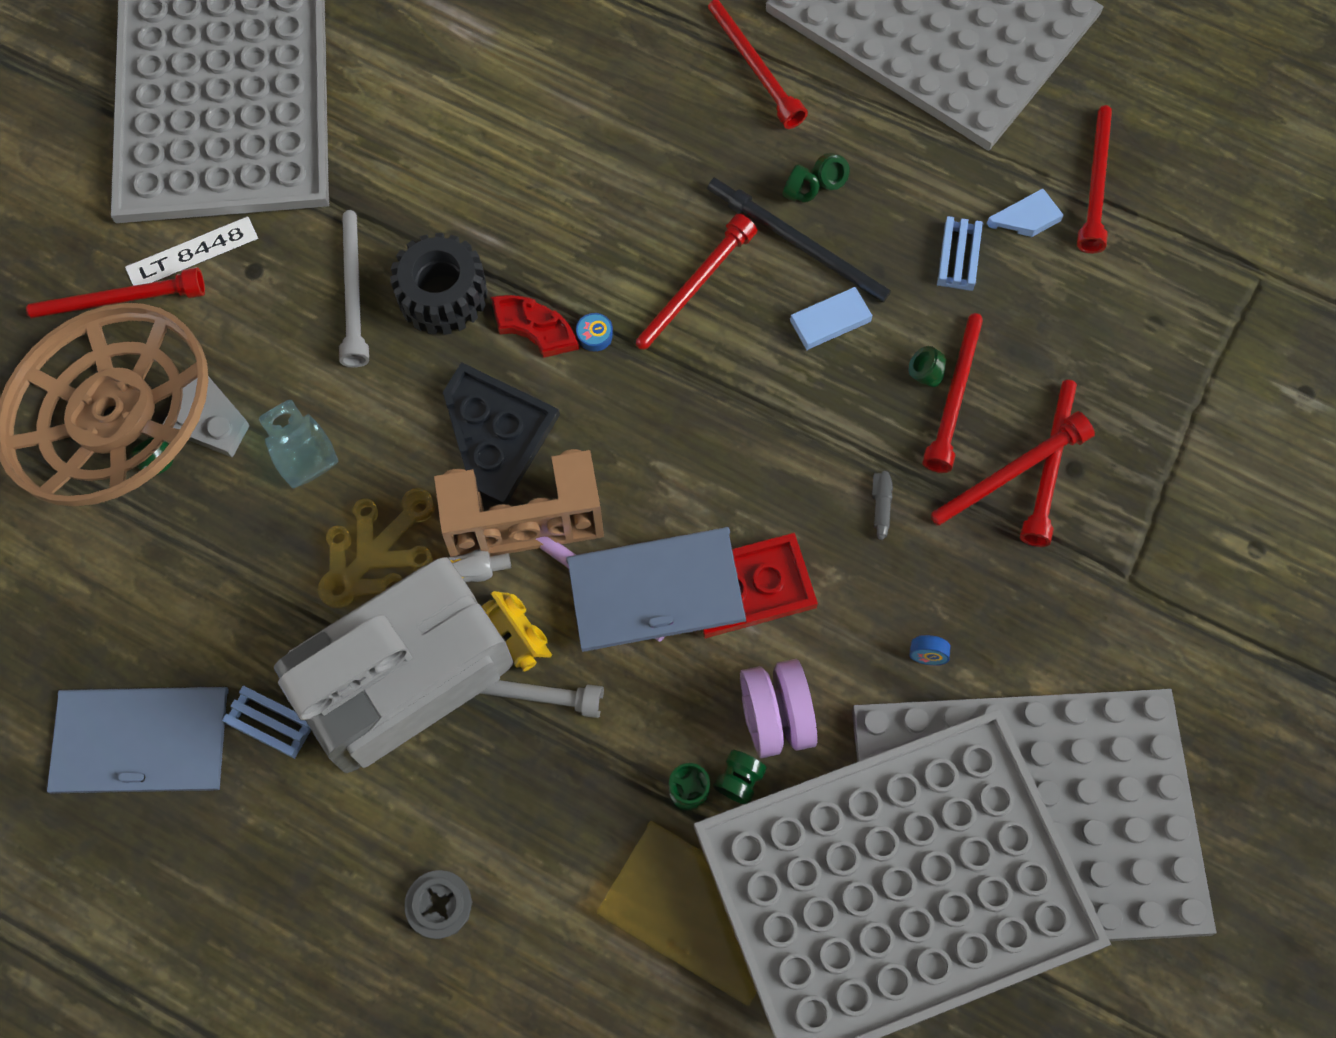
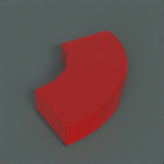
M515 295L491 297L500 334H516L528 338L538 346L543 358L579 350L572 328L557 311H552L546 306L537 303L535 299Z

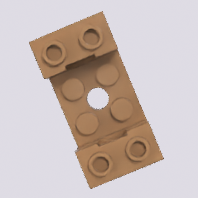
M571 449L562 452L560 455L551 456L558 499L537 498L531 500L528 504L513 507L510 505H496L491 507L489 511H484L474 470L452 469L443 475L434 476L441 531L450 557L464 555L475 550L488 551L490 556L538 549L543 545L536 540V538L548 537L560 544L604 537L601 507L591 451Z

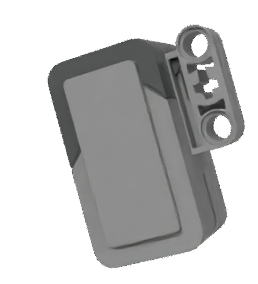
M444 557L421 567L296 646L275 664L274 670L279 677L278 684L299 719L307 722L328 758L344 773H349L360 767H368L496 683L500 676L511 668L513 659L506 642L481 605L477 603L475 596L449 558Z

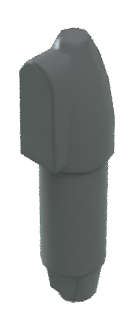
M887 471L874 473L872 496L876 500L874 528L877 529L879 540L887 537L890 526L893 484L891 476Z

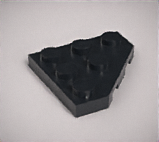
M461 362L444 389L443 395L466 471L474 470L478 492H480L482 497L498 505H507L559 418V409Z

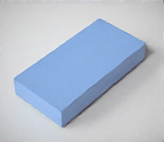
M853 287L792 314L790 322L806 350L871 322L872 314L856 287Z

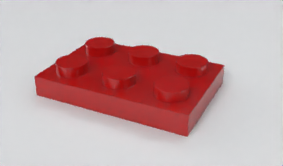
M795 532L732 549L746 622L703 629L702 632L704 639L817 608L818 602Z

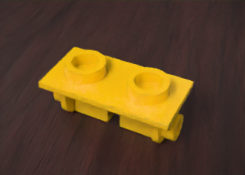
M493 591L491 595L495 601L490 600L486 602L482 608L502 637L508 632L512 635L505 642L515 667H521L523 671H527L536 665L537 662L534 657H551L552 654L546 646L548 643L546 636L537 626L531 625L524 614L526 608L522 601L514 594Z

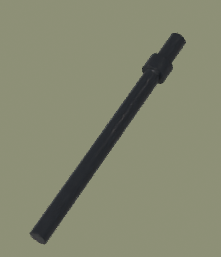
M715 177L708 184L707 190L728 202L730 209L738 214L745 213L884 303L890 295V289L751 201L752 196L741 189L736 191Z

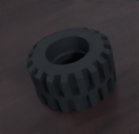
M435 233V238H428V234L420 236V242L415 243L412 240L407 243L408 250H400L396 255L398 262L392 263L391 271L393 276H390L391 285L400 311H402L408 323L412 321L414 327L420 331L426 327L429 334L436 335L437 330H443L444 335L452 334L451 329L456 327L461 331L466 328L465 322L469 320L474 323L478 319L477 311L483 312L485 307L484 299H487L488 291L480 257L476 250L472 251L471 244L467 241L460 243L458 236L451 234L449 238H445L443 233ZM437 276H451L458 279L450 289L443 292L430 293L422 290L426 282Z

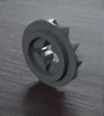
M436 870L420 876L411 885L405 898V914L409 924L416 932L424 937L441 940L457 934L469 920L473 902L468 886L460 877L448 871ZM430 890L440 898L455 895L445 905L448 911L446 914L449 917L447 920L437 912L428 913L424 916L433 905L430 899L432 897L429 893Z

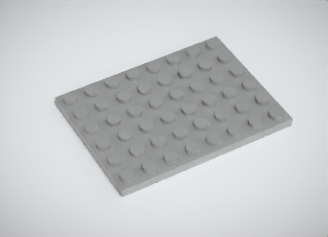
M118 0L111 217L115 223L329 206L325 0Z
M768 0L766 2V12L988 151L1096 21L1104 7L1094 0Z
M1172 689L853 706L857 762L1000 709L1109 941L1198 937L1216 934Z
M1000 709L694 823V829L774 1038H882L1111 945Z

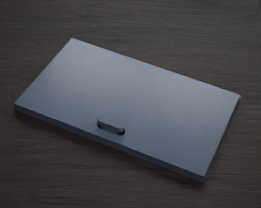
M729 527L566 557V562L569 565L582 652L746 622L729 537Z
M228 687L59 690L47 792L101 793L220 790L225 723L222 720L226 715Z

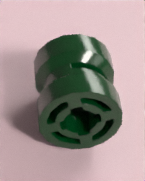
M733 749L726 759L727 768L725 772L718 775L713 788L727 798L745 805L751 802L754 796L753 787L757 781L762 780L767 767L756 758Z
M684 763L676 767L669 779L670 799L677 807L688 811L698 809L704 805L708 798L710 787L709 775L705 769L695 763Z

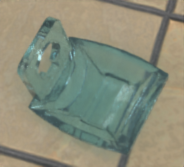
M292 400L281 403L259 417L261 425L270 436L265 439L271 459L281 476L293 489L314 480L339 462L334 447L324 430L309 414L303 417ZM291 414L288 419L290 424L282 428L281 425H272L275 418L279 415Z

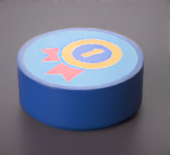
M590 313L583 316L576 326L577 340L588 351H601L607 348L613 339L611 321L599 313Z
M918 636L911 641L909 656L912 660L921 664L943 665L949 662L951 645L945 639L937 636Z

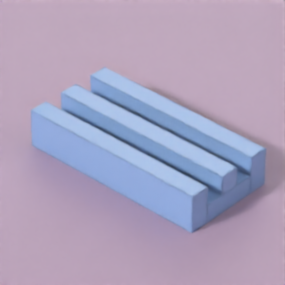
M947 216L937 286L973 291L976 283L982 221H975V224L968 223L969 219L961 218L960 222H956L954 217ZM956 231L959 232L954 276L951 278L947 277L952 232ZM967 233L972 234L967 280H964L961 277Z
M242 686L239 691L240 697L238 700L233 701L231 712L229 715L226 714L222 721L295 759L311 732L307 722L300 720L295 711ZM251 700L302 727L298 732L247 706V703ZM243 713L294 739V741L289 746L238 720V718Z

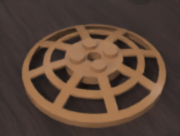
M120 303L106 305L86 311L64 322L31 348L15 368L1 395L0 462L5 472L19 487L39 500L55 505L84 506L98 504L118 498L140 487L157 475L175 458L189 440L199 422L208 389V367L202 346L193 332L175 315L161 308L146 304ZM125 321L154 323L146 344L141 342H119L107 345L102 326ZM167 328L177 333L188 344L195 355L196 363L180 374L174 362L159 349ZM85 333L88 334L93 351L72 363L57 379L40 371L43 365L62 347ZM126 354L141 355L133 371L126 368H113L111 357ZM156 361L168 374L169 381L151 389L144 379L152 363ZM96 364L98 373L86 379L77 389L69 386L78 375ZM197 379L195 397L189 414L181 429L173 428L181 409L183 388ZM32 383L48 392L39 410L36 424L37 431L14 435L17 410L26 389ZM172 395L171 406L165 423L162 425L151 421L155 404ZM59 398L68 402L64 416L65 424L50 428L52 414ZM116 406L111 414L103 416L108 407ZM141 434L154 438L140 453L126 461V446L133 443ZM71 437L81 447L65 463L57 455L52 442ZM163 442L170 443L147 467L126 480L127 471L145 461ZM39 445L44 459L58 472L41 487L36 485L23 471L17 459L15 449ZM93 453H110V468L100 470L80 469ZM71 478L85 481L110 478L109 488L98 492L75 496L54 494Z

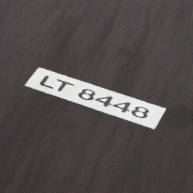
M245 217L128 265L125 268L133 286L152 283L258 239L249 217Z

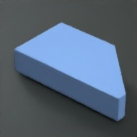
M1041 189L990 216L987 225L989 228L997 229V227L1018 231L1020 235L1033 237L1059 223L1062 220L1063 213L1045 190Z

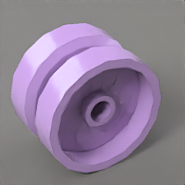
M792 659L776 663L773 671L774 688L769 674L761 666L741 670L740 679L744 714L759 758L779 755L784 745L783 730L788 743L796 751L816 747L817 728L808 683L799 660Z

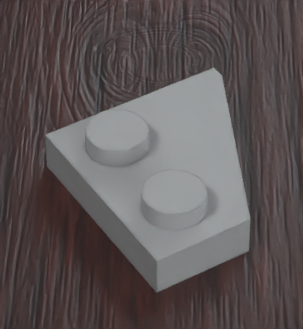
M208 376L206 402L199 422L192 432L189 441L233 457L249 428V424ZM197 379L183 388L181 409L173 428L181 429L189 414L195 397Z

